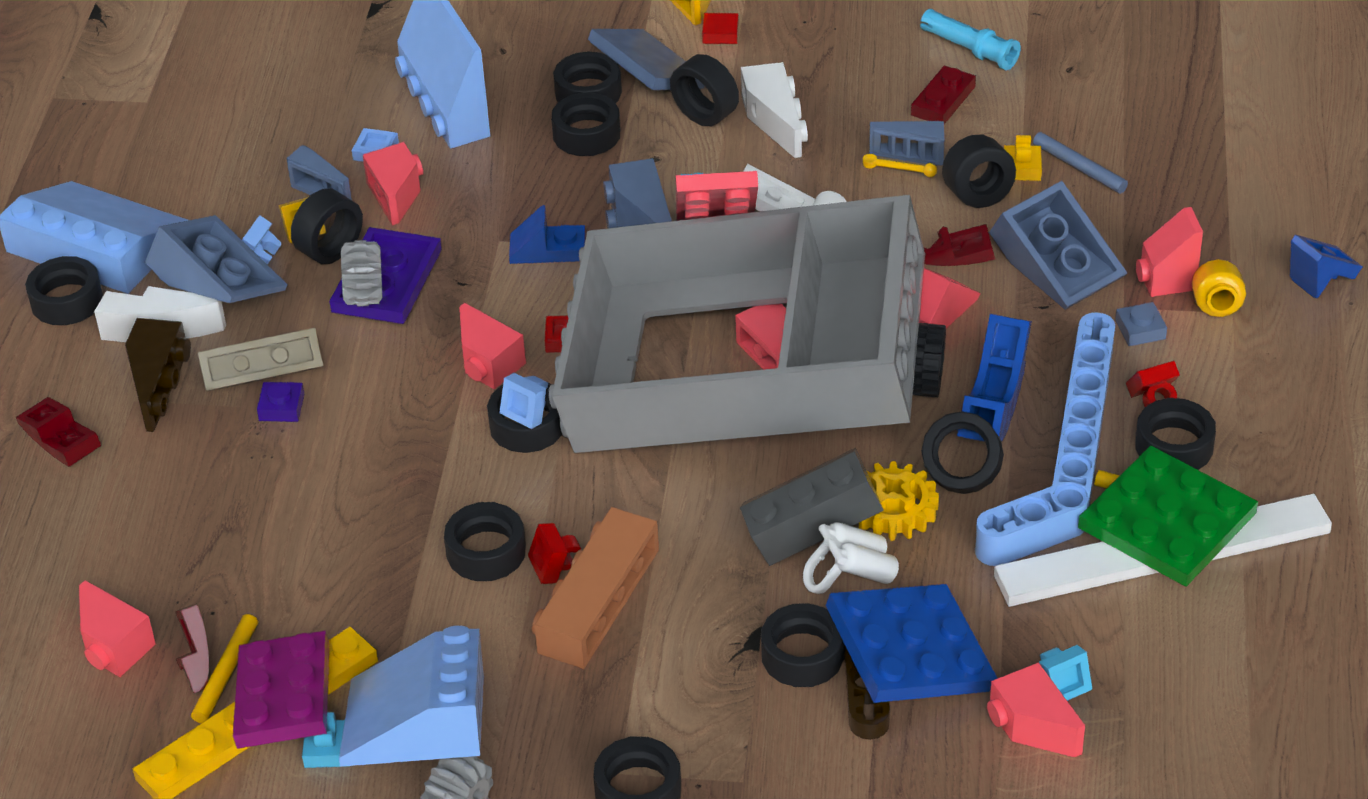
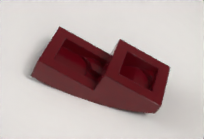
M50 397L45 398L16 417L18 424L36 443L68 467L101 446L96 432L75 422L70 408Z

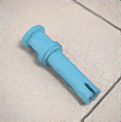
M933 9L926 10L921 18L922 22L928 23V25L920 24L922 30L972 50L976 58L980 60L987 58L994 61L1003 70H1010L1019 58L1021 51L1020 42L1015 39L1005 40L998 37L995 31L989 28L975 29Z

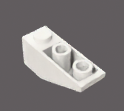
M783 62L741 67V96L747 118L794 158L802 157V142H807L808 134L806 121L799 120L801 119L799 98H793L795 97L793 76H787Z

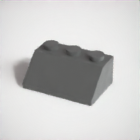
M856 448L743 502L740 506L751 538L769 566L824 540L819 531V526L822 524L830 526L835 522L853 526L884 511Z

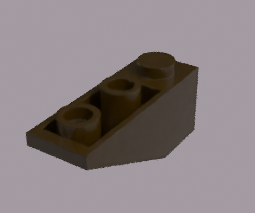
M137 318L125 346L145 429L147 432H154L160 416L164 417L167 412L168 397L171 390L176 389L178 386L182 364L189 360L191 342L189 338L185 337L182 322Z

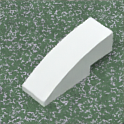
M151 286L147 287L143 296L106 291L94 311L101 340L126 342L137 318L182 322L186 338L200 337L224 331L226 327L222 301L191 292Z

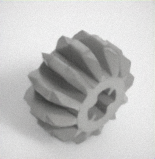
M354 240V242L344 243L341 248L343 300L347 305H357V307L379 304L382 299L380 246L377 242H366V240Z
M476 756L439 759L437 767L431 768V775L424 782L426 788L420 799H490L488 793L493 786V779L491 778L492 767Z

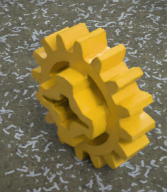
M891 461L889 468L883 469L879 463H875L874 472L870 473L867 471L884 511L859 522V529L867 530L872 528L873 533L878 535L888 533L890 541H895L898 533H903L907 539H911L913 529L924 533L927 529V522H935L936 510H938L939 493H936V482L927 481V472L924 470L916 474L913 473L912 464H907L904 469L897 468L896 461ZM916 498L919 499V501H920L919 504H916V503H915V499H916Z

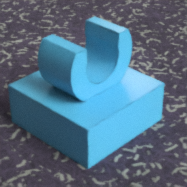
M1075 645L1064 651L1055 647L1040 654L1041 661H1039V664L1067 701L1092 690L1087 652L1080 646Z
M327 712V734L304 737L302 753L304 768L340 767L339 755L345 720H336L334 712Z

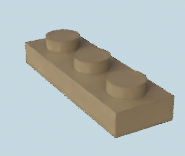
M315 328L198 352L206 391L323 367Z

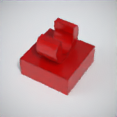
M1175 361L1137 371L1126 382L1131 398L1143 394L1142 400L1146 407L1157 401L1155 399V392L1161 393L1165 399L1177 398V392L1171 383L1180 374Z
M554 523L538 524L528 557L541 584L557 583L561 570L571 569L573 559L570 552L576 553L578 550H581V547L575 536L565 535L561 537Z

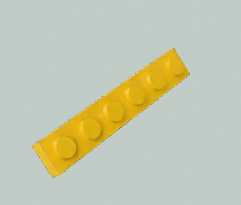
M348 627L329 640L328 695L350 681L351 678L378 662L376 649L351 627ZM235 702L132 768L135 780L153 799H173L249 748L237 749L233 738Z

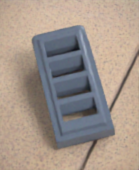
M944 121L870 122L869 154L922 164L933 163L935 165H943ZM881 135L888 136V143H881ZM896 138H902L903 143H895ZM911 140L918 141L917 143H910Z
M302 145L287 157L292 188L309 195L321 189L333 188L352 200L349 178L309 147Z

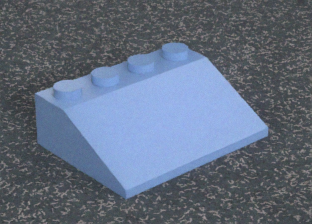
M413 0L397 41L399 56L395 57V65L401 78L406 77L411 95L413 97L418 96L424 116L431 117L436 135L438 137L443 136L450 149L491 137L480 47L448 0Z
M70 181L20 195L0 214V231L6 252L40 264L49 259L62 256H76L86 259L96 267L101 285L129 294L152 270L145 263V260L159 226L188 221V219Z
M458 625L445 628L443 631L434 632L351 678L339 755L340 767L480 756L484 673L479 628L469 629L466 626Z

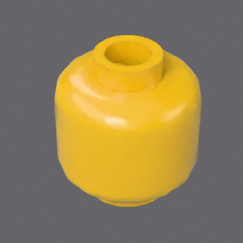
M1211 260L1201 265L1194 273L1192 290L1197 305L1204 313L1214 317H1225L1235 313L1243 305L1246 297L1245 283L1240 271L1234 264L1226 260Z

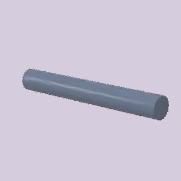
M1038 132L1033 139L1035 146H1041L1042 150L1119 194L1126 190L1127 180L1042 132Z

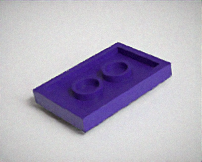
M369 227L362 240L377 242L380 246L382 299L379 304H369V306L357 307V305H347L343 300L341 278L329 301L331 312L404 324L442 250L441 239Z

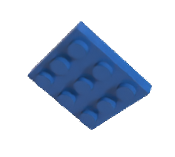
M947 584L830 593L825 606L874 703L991 692V681L998 679Z

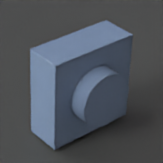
M1154 302L1116 309L1115 321L1128 346L1166 339L1167 326Z

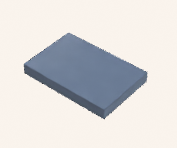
M591 29L588 38L591 44L651 90H670V78L673 71L686 62L644 29ZM695 78L699 89H704L705 86Z

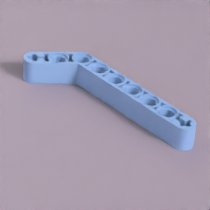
M1099 312L1084 315L1079 321L1053 485L986 510L979 515L976 525L975 554L982 563L989 566L1006 564L1084 533L1083 530L1078 528L1079 516L1090 506L1113 354L1115 322L1110 316Z

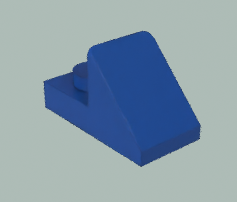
M542 205L510 233V264L579 261V250L581 247H584L586 240L585 225L547 226L545 205Z
M1296 234L1291 240L1290 277L1293 282L1313 298H1318L1331 278L1337 279L1338 276L1355 279L1363 267L1335 245Z

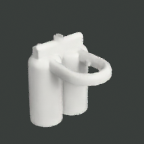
M835 522L830 526L822 524L819 526V531L824 541L806 562L803 571V582L809 592L821 594L831 587L843 571L883 584H889L897 576L899 563L895 556L886 554L887 541L882 535L839 522ZM830 550L835 558V564L830 571H827L824 579L816 585L813 579L814 569L821 560L825 559V555Z

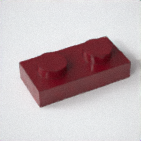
M944 65L911 104V116L926 121H944L945 124L975 88L976 75Z

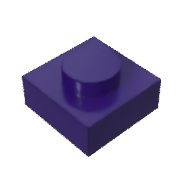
M263 382L257 406L259 421L298 422L305 395L303 383Z

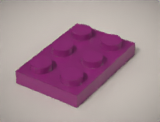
M326 630L239 645L233 738L237 749L327 734L329 640Z

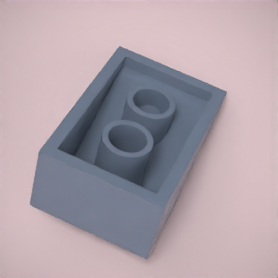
M653 158L609 165L610 180L603 181L606 203H611L612 207L611 210L605 211L607 228L672 221Z
M1063 181L1003 212L989 232L1008 261L1065 310L1127 274L1125 268Z
M216 215L159 226L145 260V263L158 275L159 279L168 286L226 303L285 291L288 285Z

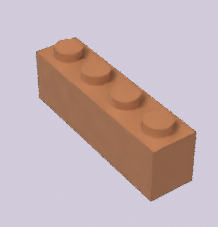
M611 507L602 522H596L589 542L583 550L576 552L570 571L564 580L559 579L557 581L551 600L545 609H540L534 617L532 632L536 637L538 654L585 669L659 551L657 521Z

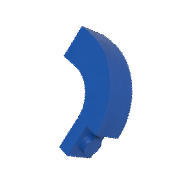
M990 314L978 375L971 393L964 396L962 412L977 414L988 421L1002 442L1009 429L1021 389L1032 321ZM958 429L957 436L984 441L981 435L973 430Z

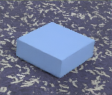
M363 128L351 150L353 160L363 162V154L398 144V133Z

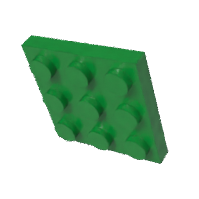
M1150 446L1079 516L1078 528L1187 587L1257 513L1258 501Z

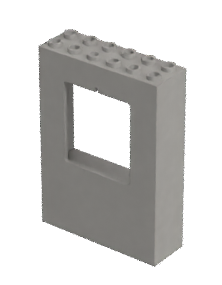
M910 195L587 231L585 245L579 250V273L575 274L573 278V300L569 301L567 305V328H563L561 332L562 351L561 355L557 356L555 360V383L549 387L550 405L553 409H557L560 416L562 435L568 437L574 453L910 423L925 252ZM787 303L778 368L634 382L636 362L638 361L644 324L647 318Z

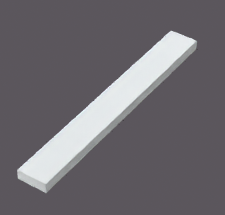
M1315 494L1261 505L1257 507V513L1212 560L1329 534L1332 522ZM1105 542L994 566L995 580L1008 607L1159 573Z

